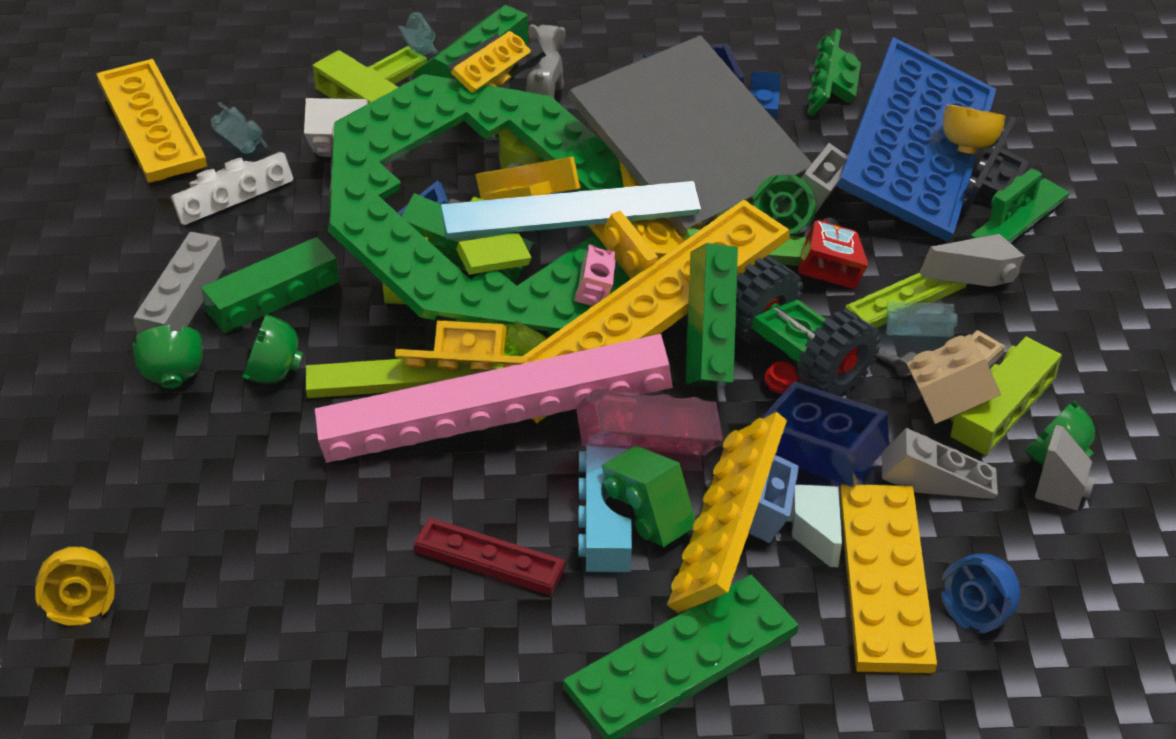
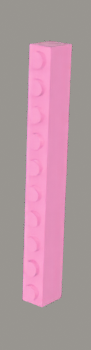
M661 334L315 408L318 442L326 463L369 453H377L387 449L414 445L424 441L446 438L461 433L483 430L498 425L515 423L544 415H553L558 412L673 388L670 366Z

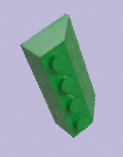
M507 5L501 7L415 70L414 77L417 78L426 74L457 80L451 73L448 65L496 33L501 37L511 31L519 36L526 45L528 43V14Z

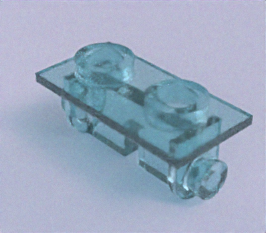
M414 12L410 14L405 27L398 25V30L413 52L420 55H427V52L438 53L433 45L435 33L428 23L425 22L426 20L421 13Z
M221 102L218 103L223 111L211 120L212 129L229 140L242 153H252L258 143L264 147L268 146L260 136L263 131L252 120L245 122V117L235 107L232 106L228 109Z
M887 302L886 335L953 337L954 327L957 326V313H954V304Z

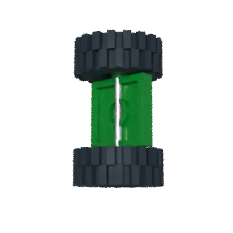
M769 256L764 257V260L759 258L755 260L754 266L752 264L745 267L746 272L737 275L735 334L754 346L755 344H763L764 340L776 345L787 353L791 359L799 362L797 364V370L799 371L797 376L800 381L828 401L833 399L835 401L839 400L842 394L847 395L850 392L851 387L856 388L860 384L859 379L862 376L865 378L868 374L867 368L869 365L874 364L876 360L874 355L879 353L880 347L878 344L881 342L879 330L848 310L834 313L832 320L830 318L825 319L799 301L802 296L799 290L803 288L800 276Z

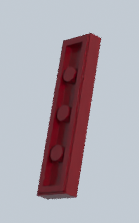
M430 517L414 542V552L551 596L566 568V560Z

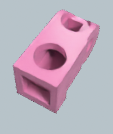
M588 245L583 258L579 285L574 301L594 306L609 295L614 278V251Z

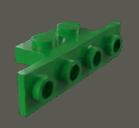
M837 28L830 36L825 35L817 46L819 53L814 63L816 67L815 74L811 79L813 84L812 91L808 96V101L810 102L807 114L813 116L828 101L831 92L847 103H850L856 97L861 62L853 54L846 53L838 48L841 31Z
M1031 168L1024 175L1017 176L1011 185L1003 191L999 190L994 195L991 201L993 208L990 221L975 231L970 239L1000 234L1011 243L1067 199L1070 192L1045 178L1041 180L1042 173Z

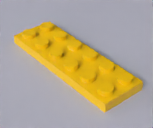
M153 59L96 73L98 83L148 183L207 167L206 157Z
M778 412L763 419H756L751 425L739 431L731 432L724 440V450L720 461L714 467V477L711 486L703 497V508L700 516L693 524L694 532L692 538L682 554L683 562L681 568L671 584L672 592L667 605L677 613L728 593L787 421Z
M841 484L839 497L856 671L935 673L937 660L913 486Z

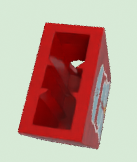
M833 218L814 221L802 246L798 273L855 289L868 267L858 233L839 226L837 220Z

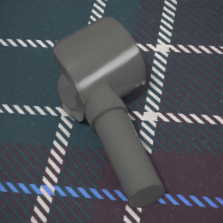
M879 351V353L874 355V358L890 363L901 377H907L911 375L907 363L912 361L917 354L909 352L902 357Z

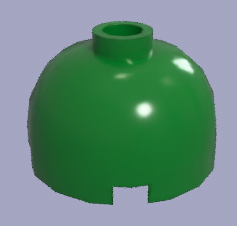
M796 175L770 176L760 183L753 195V206L789 229L790 236L801 234L810 226L814 219L816 211L814 193L807 183Z
M265 315L242 378L265 385L276 384L286 377L289 370L297 371L303 352L297 351L299 339L296 331L288 323L271 315Z
M171 325L151 328L139 333L136 336V344L133 342L132 345L135 365L145 379L160 384L164 388L179 387L182 385V382L189 380L198 372L202 363V336L197 330L190 327L182 326V332H171Z
M1072 401L1024 451L1033 461L1043 467L1055 426L1058 425L1064 427L1084 453L1090 457L1094 452L1089 447L1095 439V426L1092 418L1079 404Z

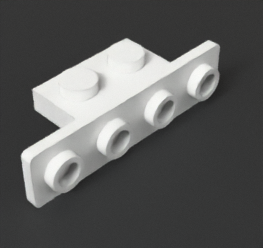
M279 152L256 162L243 161L242 158H238L225 163L226 168L215 172L214 169H210L197 174L198 179L189 183L191 188L171 196L180 223L186 225L293 181L285 154Z

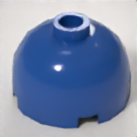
M977 553L950 564L943 573L942 581L945 580V591L941 593L942 601L948 614L959 626L968 629L970 625L974 629L980 630L977 633H986L1005 624L1016 612L1021 595L1020 584L1014 570L1005 561L990 554Z

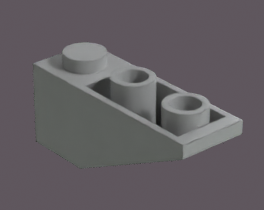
M906 428L882 452V479L897 486H913L915 493L994 499L998 495L996 468Z

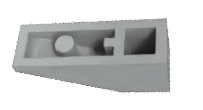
M1000 234L930 247L920 274L926 278L991 287L1013 282L1020 272L1019 268L1025 255Z

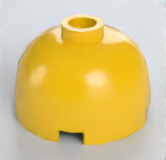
M946 104L942 127L948 140L958 145L957 151L976 154L977 148H988L1000 138L1004 128L1005 115Z
M67 547L59 550L43 562L37 574L35 586L36 602L38 606L40 605L46 611V616L54 622L67 626L90 623L91 619L89 617L97 616L101 612L102 615L106 613L114 600L113 572L107 560L96 551L84 547Z

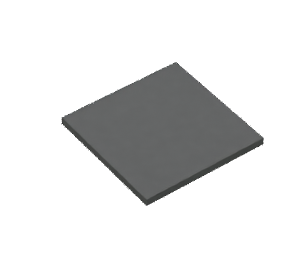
M701 35L572 88L567 95L571 103L641 186L694 182L701 207L699 214L668 217L681 235H684L687 229H696L718 218L743 199L747 202L752 201L753 195L760 183L770 176L792 174L800 177L812 165L810 160Z

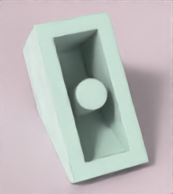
M795 485L791 513L787 520L792 524V537L830 567H838L842 546L838 487Z

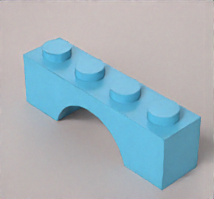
M587 436L586 451H579V472L586 473V478H579V500H586V506H579V528H586V534H579V557H586V572H631V519L616 514L605 504L610 495L604 486L605 476L601 466L630 448V437Z

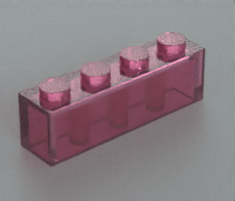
M599 388L589 392L576 406L582 446L629 449L636 445L649 451L706 455L724 441L716 402L701 401L697 397L679 399L671 398L667 394L648 396L641 395L640 392L636 391L617 393L610 392V390L605 388Z

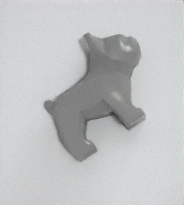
M532 24L528 30L529 38L531 41L538 39L546 56L536 66L528 68L526 92L548 95L554 99L555 91H562L564 85L563 64L559 49L563 47L566 37L565 29L552 25H540L538 27Z

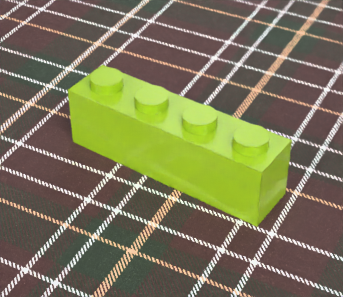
M340 50L313 64L315 88L331 99H367L368 103L398 88L392 82H389Z
M1025 337L1016 347L1011 346L1003 362L1000 365H993L990 369L1001 395L950 417V420L953 422L950 437L987 456L1056 379L1062 354L1028 337Z

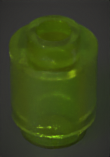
M515 321L512 325L507 324L505 325L507 328L504 353L510 356H524L545 341L546 337L518 321Z

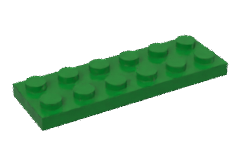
M749 575L731 585L728 593L686 610L563 680V689L604 739H619L797 635L799 624L752 575Z

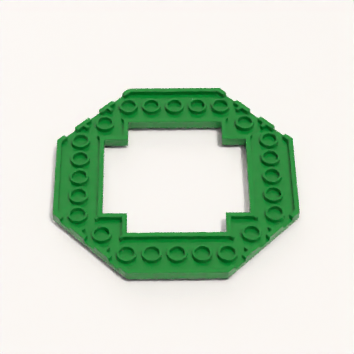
M423 74L334 122L332 129L333 145L330 170V217L328 232L419 317L435 320L436 316L455 318V322L504 324L507 327L506 330L528 333L529 329L547 331L548 336H552L593 307L574 301L579 285L581 266L588 245L607 250L589 225L584 227L593 234L592 237L516 286L499 270L483 272L472 279L468 278L384 201L385 198L399 191L401 181L384 166L463 121L470 125L485 140L507 128L544 161L574 156L580 188L577 190L580 192L624 188L620 162L606 143L551 96L484 85L472 93L459 80ZM616 260L613 286L609 295L631 280Z

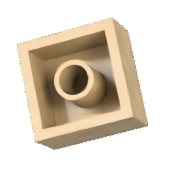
M971 335L954 337L945 346L934 351L921 352L912 361L907 363L935 424L1001 395L988 363Z

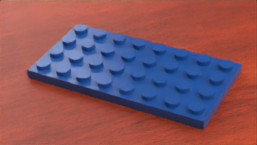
M893 37L886 49L836 186L948 242L954 234L965 197L964 191L969 183L979 149H976V154L957 151L958 145L948 140L942 127L945 106L949 104L990 112L996 89Z

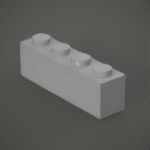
M195 232L188 234L134 315L137 335L151 328L171 325V332H182V326L187 327L204 301L201 287L216 281L225 268L220 237Z

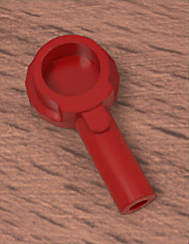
M777 362L766 371L764 380L770 390L779 394H787L809 418L818 413L819 408L800 389L801 387L798 384L799 378L794 366L786 362Z

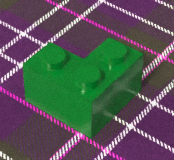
M634 445L601 465L605 476L604 486L606 491L612 498L633 507L636 517L635 527L643 539L665 547L693 529V524L696 520L679 462Z

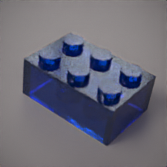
M795 381L762 417L763 419L778 412L787 420L775 455L798 465L799 469L853 488L889 445L888 412Z

